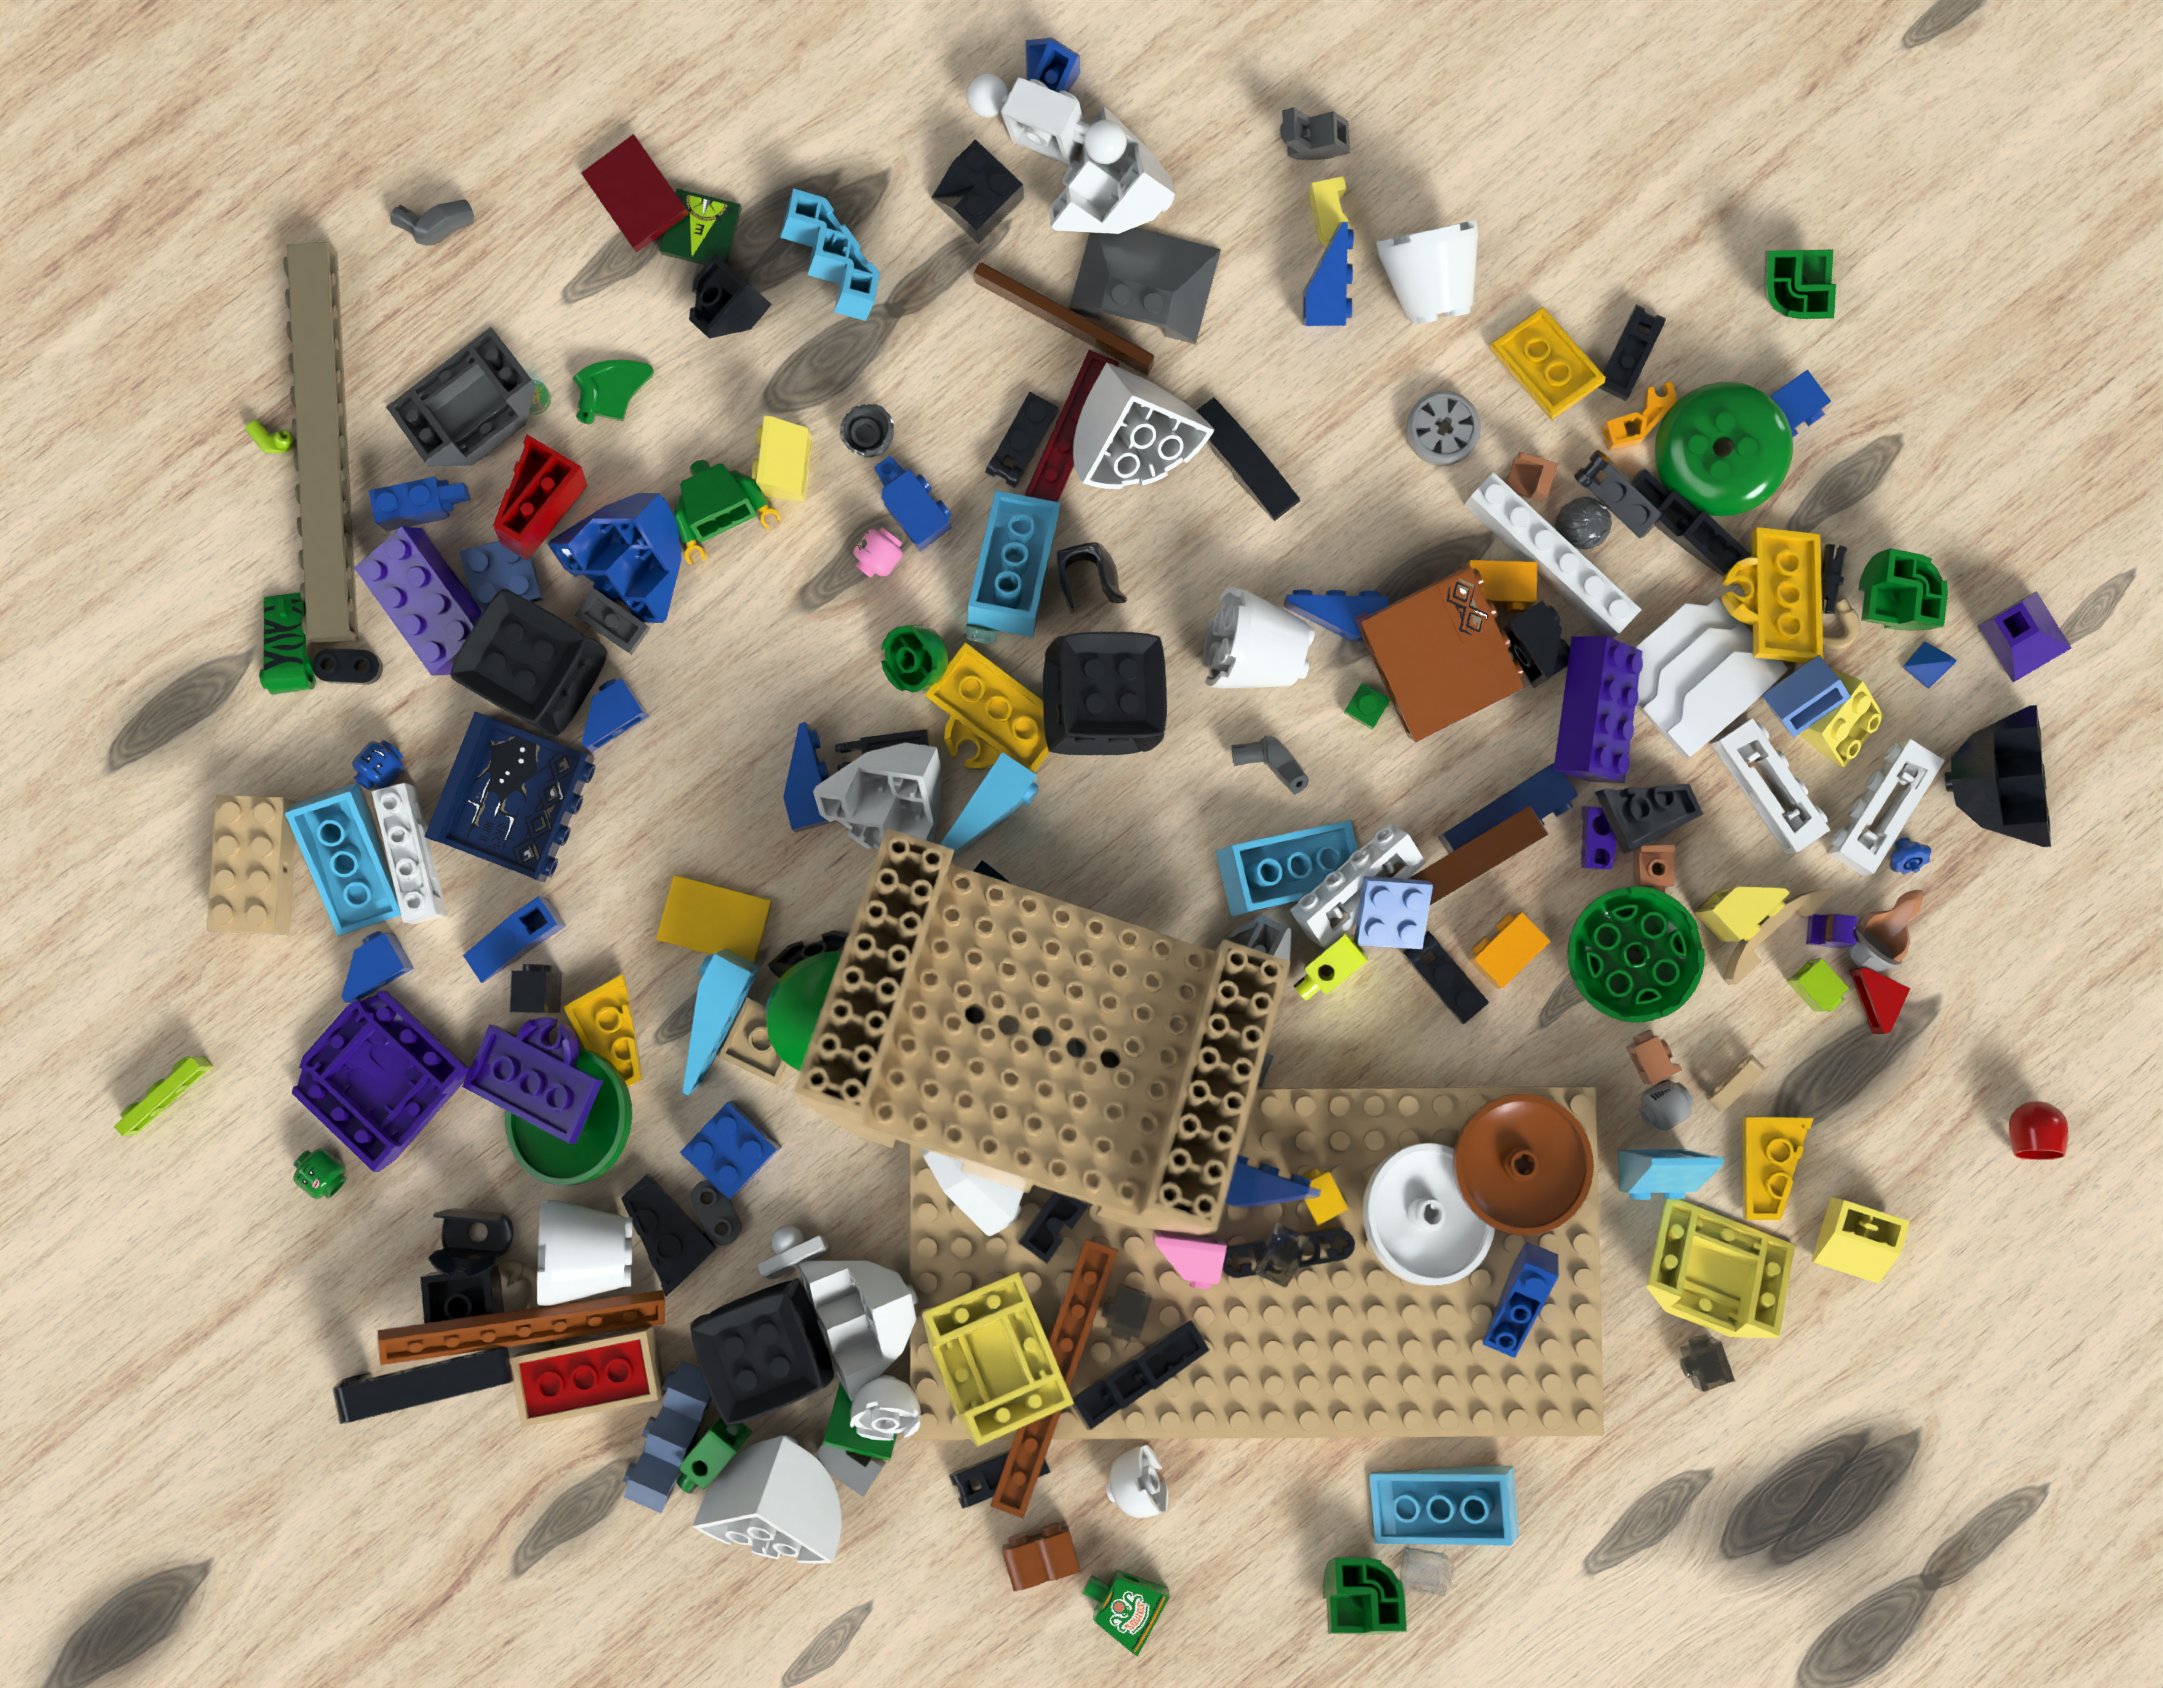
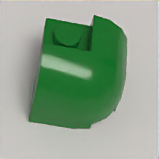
M1834 249L1766 251L1764 289L1766 299L1772 309L1782 316L1796 319H1834L1836 284H1832Z
M1892 548L1878 552L1866 564L1860 578L1858 590L1865 591L1861 621L1885 625L1884 628L1905 631H1924L1944 627L1948 597L1947 580H1942L1938 569L1931 563L1932 559L1927 556Z
M1335 1557L1328 1561L1323 1580V1599L1327 1601L1328 1634L1386 1635L1407 1632L1405 1593L1402 1581L1398 1580L1392 1569L1383 1564L1381 1560L1372 1558Z

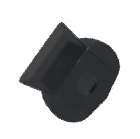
M1092 542L1057 551L1060 585L1071 614H1074V606L1065 570L1069 565L1077 561H1091L1097 566L1102 591L1111 603H1125L1127 601V597L1119 590L1116 565L1102 544Z
M453 1208L433 1214L434 1218L444 1219L441 1236L443 1249L434 1251L428 1257V1261L436 1270L446 1276H451L457 1270L466 1271L467 1278L481 1275L493 1268L497 1257L504 1255L511 1246L513 1240L512 1221L505 1213ZM475 1222L483 1223L487 1228V1237L481 1242H476L469 1236V1228Z

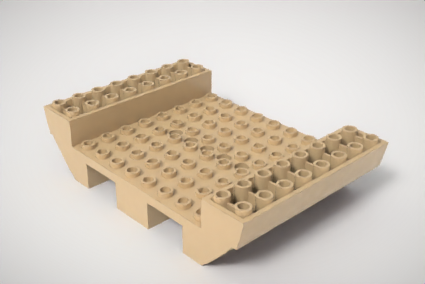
M887 828L793 1091L799 1102L860 1138L893 1148L895 1140H899L964 1161L961 1171L1028 1193L1034 1184L1098 1205L1096 1215L1129 1226L1191 1232L1197 1235L1216 1231L1291 961L1227 940H1223L1215 952L951 864L954 854L953 849ZM971 1007L979 1008L984 1014V1020L981 1023L972 1024L965 1018V1011ZM1005 1018L1012 1019L1017 1023L1018 1031L1013 1035H1006L1000 1031L999 1022ZM1039 1029L1046 1030L1051 1035L1052 1042L1048 1046L1037 1045L1032 1037L1033 1032ZM1073 1040L1081 1042L1085 1047V1054L1078 1058L1071 1056L1066 1049L1067 1043ZM1107 1051L1113 1052L1119 1059V1065L1113 1069L1106 1068L1101 1063L1100 1055Z

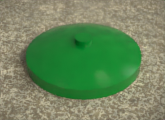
M843 951L824 952L798 962L781 976L768 997L765 1009V1025L769 1040L778 1056L798 1071H801Z
M579 1049L580 1054L577 1067L602 1079L603 1083L576 1144L567 1143L506 1110L505 1112L506 1135L514 1157L526 1172L542 1182L563 1186L590 1182L610 1169L626 1146L632 1124V1102L627 1084L621 1073L609 1060L593 1051Z

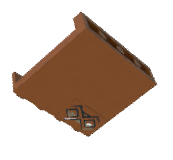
M1463 563L1458 565V571L1372 614L1364 612L1354 617L1407 736L1414 742H1418L1524 688L1520 679L1524 677L1523 670L1519 662L1515 658H1511L1507 649L1511 647L1510 640L1503 629L1499 630L1494 618L1498 617L1496 608L1489 598L1485 599L1481 590L1484 587L1482 576L1476 568L1472 569L1471 566Z

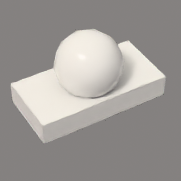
M787 1225L779 1228L772 1237V1249L777 1256L757 1266L761 1276L772 1280L799 1267L798 1263L814 1260L830 1252L829 1250L831 1249L826 1238L819 1235L805 1242L804 1235L800 1229Z

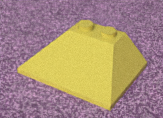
M1665 1199L1646 1287L1665 1312L1729 1337L1778 1338L1780 1336L1795 1245L1680 1199Z
M1019 1272L922 1313L930 1351L955 1413L976 1447L1074 1404Z

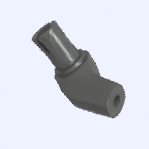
M464 199L438 204L430 208L422 216L399 205V207L396 206L392 211L390 221L394 226L412 234L416 243L431 246L443 241L454 231L472 224L474 214L470 204Z
M1264 736L1260 742L1231 745L1234 766L1264 762V765H1267L1294 795L1307 787L1309 782L1308 776L1290 751L1276 737Z

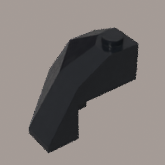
M2030 705L1972 733L1951 757V771L1945 772V785L1947 792H1953L1956 806L1981 828L2041 847H2051L2050 816L2045 791L2047 790L2045 767L2042 764L2040 722L2037 705Z

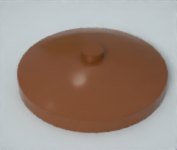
M1529 1094L1502 1096L1478 1108L1468 1118L1459 1132L1454 1146L1452 1163L1458 1192L1470 1211L1485 1224L1497 1230L1515 1235H1537L1551 1231L1567 1222L1584 1203L1592 1184L1594 1169L1591 1145L1578 1120L1560 1104L1541 1096Z

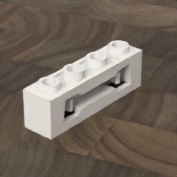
M1752 718L1741 723L1710 745L1786 855L1798 853L1830 831L1826 824L1828 821L1827 817L1818 806H1813L1807 797L1808 790L1799 778L1793 777L1787 768L1789 763L1783 753L1779 750L1775 751L1768 741L1770 737L1766 728L1761 723H1756ZM1758 758L1759 760L1756 761V763L1758 764L1760 769L1763 771V773L1765 774L1769 782L1772 784L1778 795L1781 797L1787 807L1792 806L1794 811H1788L1782 816V814L1785 811L1780 805V803L1777 801V799L1775 798L1771 790L1768 788L1762 777L1759 775L1755 767L1753 766L1749 768L1746 763H1751L1752 761Z
M1912 739L1899 742L1898 744L1894 743L1890 746L1883 758L1886 760L1885 765L1881 771H1876L1870 777L1866 784V788L1869 789L1863 800L1858 799L1848 813L1851 819L1845 828L1841 827L1838 829L1831 840V844L1834 846L1830 850L1829 855L1862 876L1875 873L1945 760ZM1897 782L1902 785L1910 783L1906 790L1899 791L1874 833L1870 830L1862 833L1865 826L1872 824Z
M402 783L372 791L403 923L418 924L447 916L430 841L424 837L427 829L417 787Z
M1389 824L1386 828L1378 831L1375 837L1364 847L1355 851L1349 860L1336 871L1328 874L1324 881L1313 891L1304 895L1290 912L1307 937L1326 950L1356 924L1364 876L1388 878L1386 875L1393 873L1394 869L1400 863H1403L1406 866L1392 878L1408 879L1426 862L1409 834ZM1345 912L1348 916L1332 929L1330 924L1335 919H1340Z

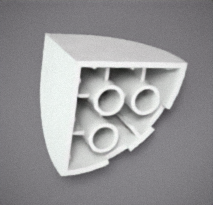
M1106 362L1086 399L1078 420L1073 446L1074 466L1081 481L1094 487L1123 489L1125 485L1141 483L1143 486L1168 476L1167 472L1182 461L1187 463L1208 441L1214 429L1199 413L1171 393L1142 377Z
M780 1435L777 1438L760 1441L747 1447L725 1466L706 1493L692 1527L728 1545H731L732 1541L738 1544L753 1546L751 1553L779 1560L780 1554L791 1557L798 1556V1563L833 1562L840 1541L841 1507L835 1485L825 1467L812 1454L798 1446V1442L794 1438Z

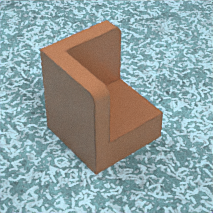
M1519 452L1513 460L1506 484L1520 496L1543 502L1549 495L1558 463Z

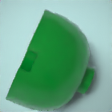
M924 625L896 627L887 634L882 643L881 650L885 649V660L881 661L882 669L888 681L898 690H907L911 693L926 690L938 683L947 670L949 657L943 638L929 627Z

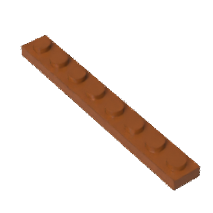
M1088 1238L1084 1240L1048 1341L1068 1391L1118 1253V1249ZM1062 1409L1017 1429L990 1507L1024 1519Z
M663 1290L377 1330L380 1365L665 1324V1298Z

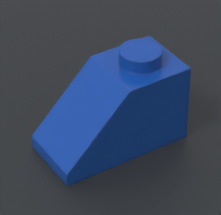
M614 678L605 682L598 688L600 692L592 697L582 740L584 747L592 752L649 717L630 685L622 678L618 681Z
M381 931L374 932L362 940L364 945L354 950L342 993L345 1003L360 1001L414 969L395 934H382Z

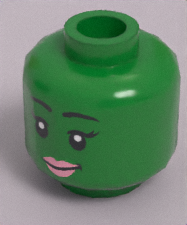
M325 1148L317 1149L312 1153L306 1150L293 1164L297 1168L293 1176L295 1184L314 1199H320L324 1196L327 1199L331 1198L347 1179L344 1176L346 1171L345 1165Z

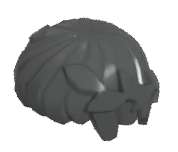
M863 404L853 407L850 413L845 415L840 426L842 442L848 450L862 457H875L882 454L888 449L893 440V419L882 406L876 404Z
M1581 497L1574 499L1561 508L1554 525L1556 531L1578 549H1592L1605 541L1611 530L1612 519L1610 512L1601 501L1591 497Z

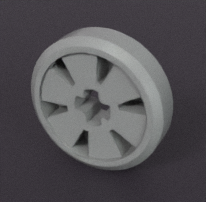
M1437 391L1421 398L1413 407L1406 424L1407 440L1414 453L1427 463L1439 466L1452 465L1465 459L1476 446L1481 432L1480 417L1474 405L1464 396L1451 391ZM1443 421L1450 424L1448 430L1452 433L1449 435L1446 432L1444 436L1437 433L1439 427L1435 423L1438 422L1441 425Z

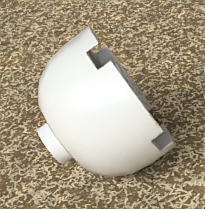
M891 1375L879 1376L877 1379L863 1385L856 1393L851 1408L850 1425L851 1427L857 1426V1434L873 1440H893L894 1433L904 1432V1438L911 1436L918 1431L920 1426L921 1411L919 1400L913 1388Z
M1148 1445L1134 1447L1123 1452L1113 1462L1109 1473V1482L1106 1483V1491L1110 1501L1116 1502L1117 1506L1128 1516L1136 1518L1154 1517L1168 1509L1166 1480L1159 1482L1155 1470L1162 1469V1466L1155 1452Z

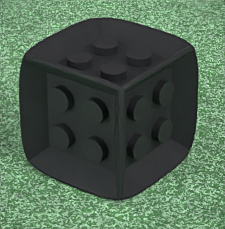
M504 588L488 603L456 656L450 676L454 681L499 708L537 727L543 733L551 737H557L568 726L581 707L603 668L608 652L598 641L585 637L564 620L528 599Z
M1081 632L1058 636L1050 643L1045 652L1043 667L1044 731L1049 752L1065 755H1125L1150 751L1161 743L1164 738L1167 719L1165 656L1159 636L1139 632Z
M798 1278L741 1297L717 1308L709 1314L699 1316L690 1324L692 1342L699 1366L714 1405L727 1426L760 1417L802 1400L819 1389L827 1387L834 1378L828 1346H826L819 1329L814 1308Z

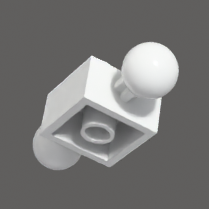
M983 73L976 76L968 85L966 98L971 110L977 115L986 118L994 117L1001 113L1011 140L1016 144L1071 165L1081 144L1085 146L1088 156L1100 164H1112L1118 161L1126 150L1127 138L1122 127L1111 120H1100L1092 125L1086 124L1079 101L1069 92L1060 91L1058 93L1048 89L1045 84L1036 79L1028 81L1018 77L1011 93H1008L1005 82L997 75L991 73Z

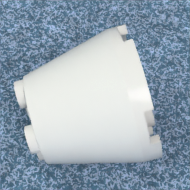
M1476 220L1376 242L1379 258L1407 319H1411L1412 324L1438 320V313H1443L1444 317L1471 313L1470 306L1473 305L1478 246Z
M1232 586L1226 588L1220 596V603H1223V605L1218 610L1215 619L1210 618L1205 637L1202 666L1209 668V676H1207L1205 683L1208 686L1220 689L1292 686L1298 678L1304 679L1309 670V660L1306 659L1308 646L1312 644L1314 639V627L1307 625L1304 620L1245 589Z
M557 1200L542 1201L539 1219L537 1304L552 1306L621 1287H630L631 1266L624 1265H631L632 1239L625 1238H632V1217L614 1215Z

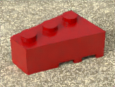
M526 434L523 442V452L520 460L516 461L512 482L509 489L505 491L493 527L501 545L528 561L588 485L580 465Z

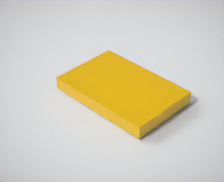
M1541 307L1490 344L1491 352L1551 421L1605 383L1606 377L1544 307Z
M673 875L656 940L711 955L713 952L716 953L726 948L756 963L773 901Z

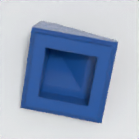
M1923 642L1902 668L1929 689L1957 660L1929 643Z

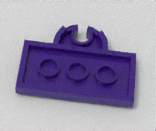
M546 1017L535 1020L529 1019L521 1026L517 1036L497 1025H489L462 1087L567 1143L576 1144L603 1080L577 1067L580 1054L579 1041L573 1029L568 1024H561L558 1028V1040L552 1045L549 1040V1034L557 1026L558 1019Z

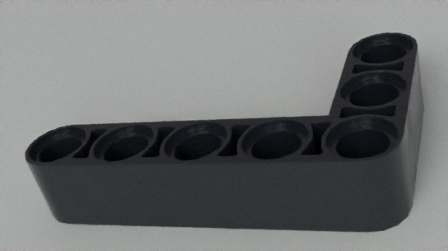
M508 1347L479 1351L373 1377L372 1373H364L342 1379L332 1389L339 1424H344L513 1382L514 1376Z

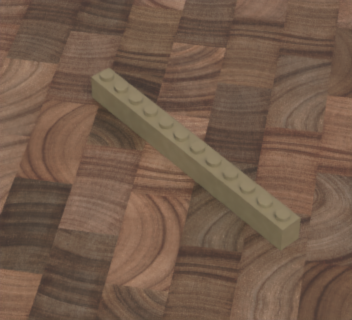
M327 242L287 245V257H284L283 265L285 274L289 277V289L285 291V300L291 315V321L287 322V334L292 342V354H289L288 362L290 371L294 374V386L290 388V397L296 412V419L292 420V431L297 439L298 450L294 452L293 459L295 468L299 471V484H296L295 495L301 508V517L297 518V529L302 537L303 549L299 551V564L304 570V582L301 583L300 593L303 602L306 604V615L302 618V628L307 639L317 644L358 641L338 253Z

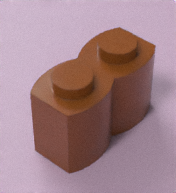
M1052 1523L1040 1529L1041 1533L1035 1536L1028 1537L1027 1533H1019L1007 1538L1008 1543L1002 1545V1552L1013 1591L1028 1589L1047 1581L1061 1579L1080 1572V1565L1069 1526L1061 1527L1060 1523Z

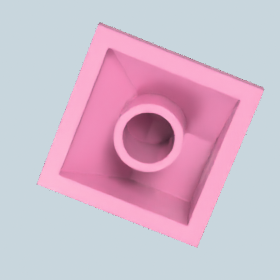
M1153 1230L1154 1243L1184 1280L1190 1281L1189 1286L1210 1289L1211 1283L1219 1284L1226 1253V1244L1223 1239Z

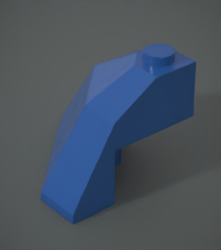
M637 493L608 504L547 543L566 571L575 577L582 574L594 582L593 589H596L613 602L619 599L628 606L631 611L630 614L642 622L663 623L667 619L682 557L678 527L674 515L670 510L669 503L660 493Z

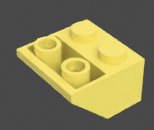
M764 416L763 426L758 425L756 446H760L759 459L754 458L752 478L756 479L757 485L766 498L805 501L812 435L809 428L772 416Z
M1831 668L1842 681L1851 698L1799 735L1832 762L1844 769L1850 760L1857 756L1861 746L1871 733L1878 729L1884 716L1862 680Z
M1732 887L1717 890L1694 914L1721 942H1738L1742 939L1748 941L1761 929L1758 924L1767 915L1771 918L1785 906L1783 900L1790 892L1786 888Z
M1830 1197L1811 1262L1879 1284L1901 1255L1910 1221L1843 1199Z

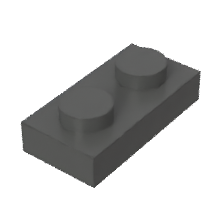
M596 589L591 591L575 614L581 621L630 655L633 654L651 629Z

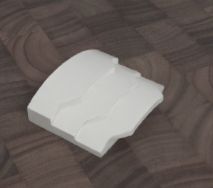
M1718 597L1707 606L1685 603L1635 647L1643 651V668L1639 674L1637 689L1639 698L1636 706L1675 750L1686 759L1702 748L1751 706L1784 675L1788 668L1781 660L1753 658V633L1744 623L1739 622L1730 615Z

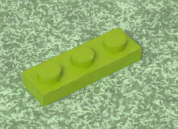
M186 1056L172 1067L174 1072L166 1080L160 1079L147 1089L146 1093L148 1096L140 1103L135 1102L120 1114L122 1119L114 1125V1128L121 1136L137 1135L213 1065L205 1056Z

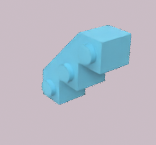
M793 189L786 208L780 238L811 246L812 252L807 275L839 284L834 312L866 321L875 302L880 272L872 262L868 263L860 252L861 246L846 225L839 223L833 214V207L826 198Z

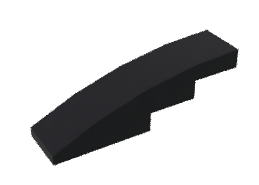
M1214 397L1196 410L1214 429V432L1207 441L1211 446L1212 452L1227 466L1237 483L1273 521H1276L1300 502L1299 496L1268 457Z
M1646 469L1640 470L1632 479L1666 512L1655 526L1722 577L1737 562L1751 556L1740 543L1704 510L1697 511L1675 489L1669 491Z
M1190 1320L1132 1356L1072 1397L1074 1403L1072 1406L1086 1429L1092 1430L1118 1410H1124L1150 1390L1157 1389L1210 1351V1349Z

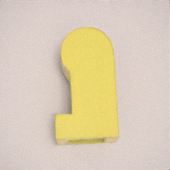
M1344 176L1312 182L1308 190L1317 235L1320 242L1325 246L1328 245L1339 222H1348L1349 229V220L1342 213L1339 200L1343 198L1346 191Z

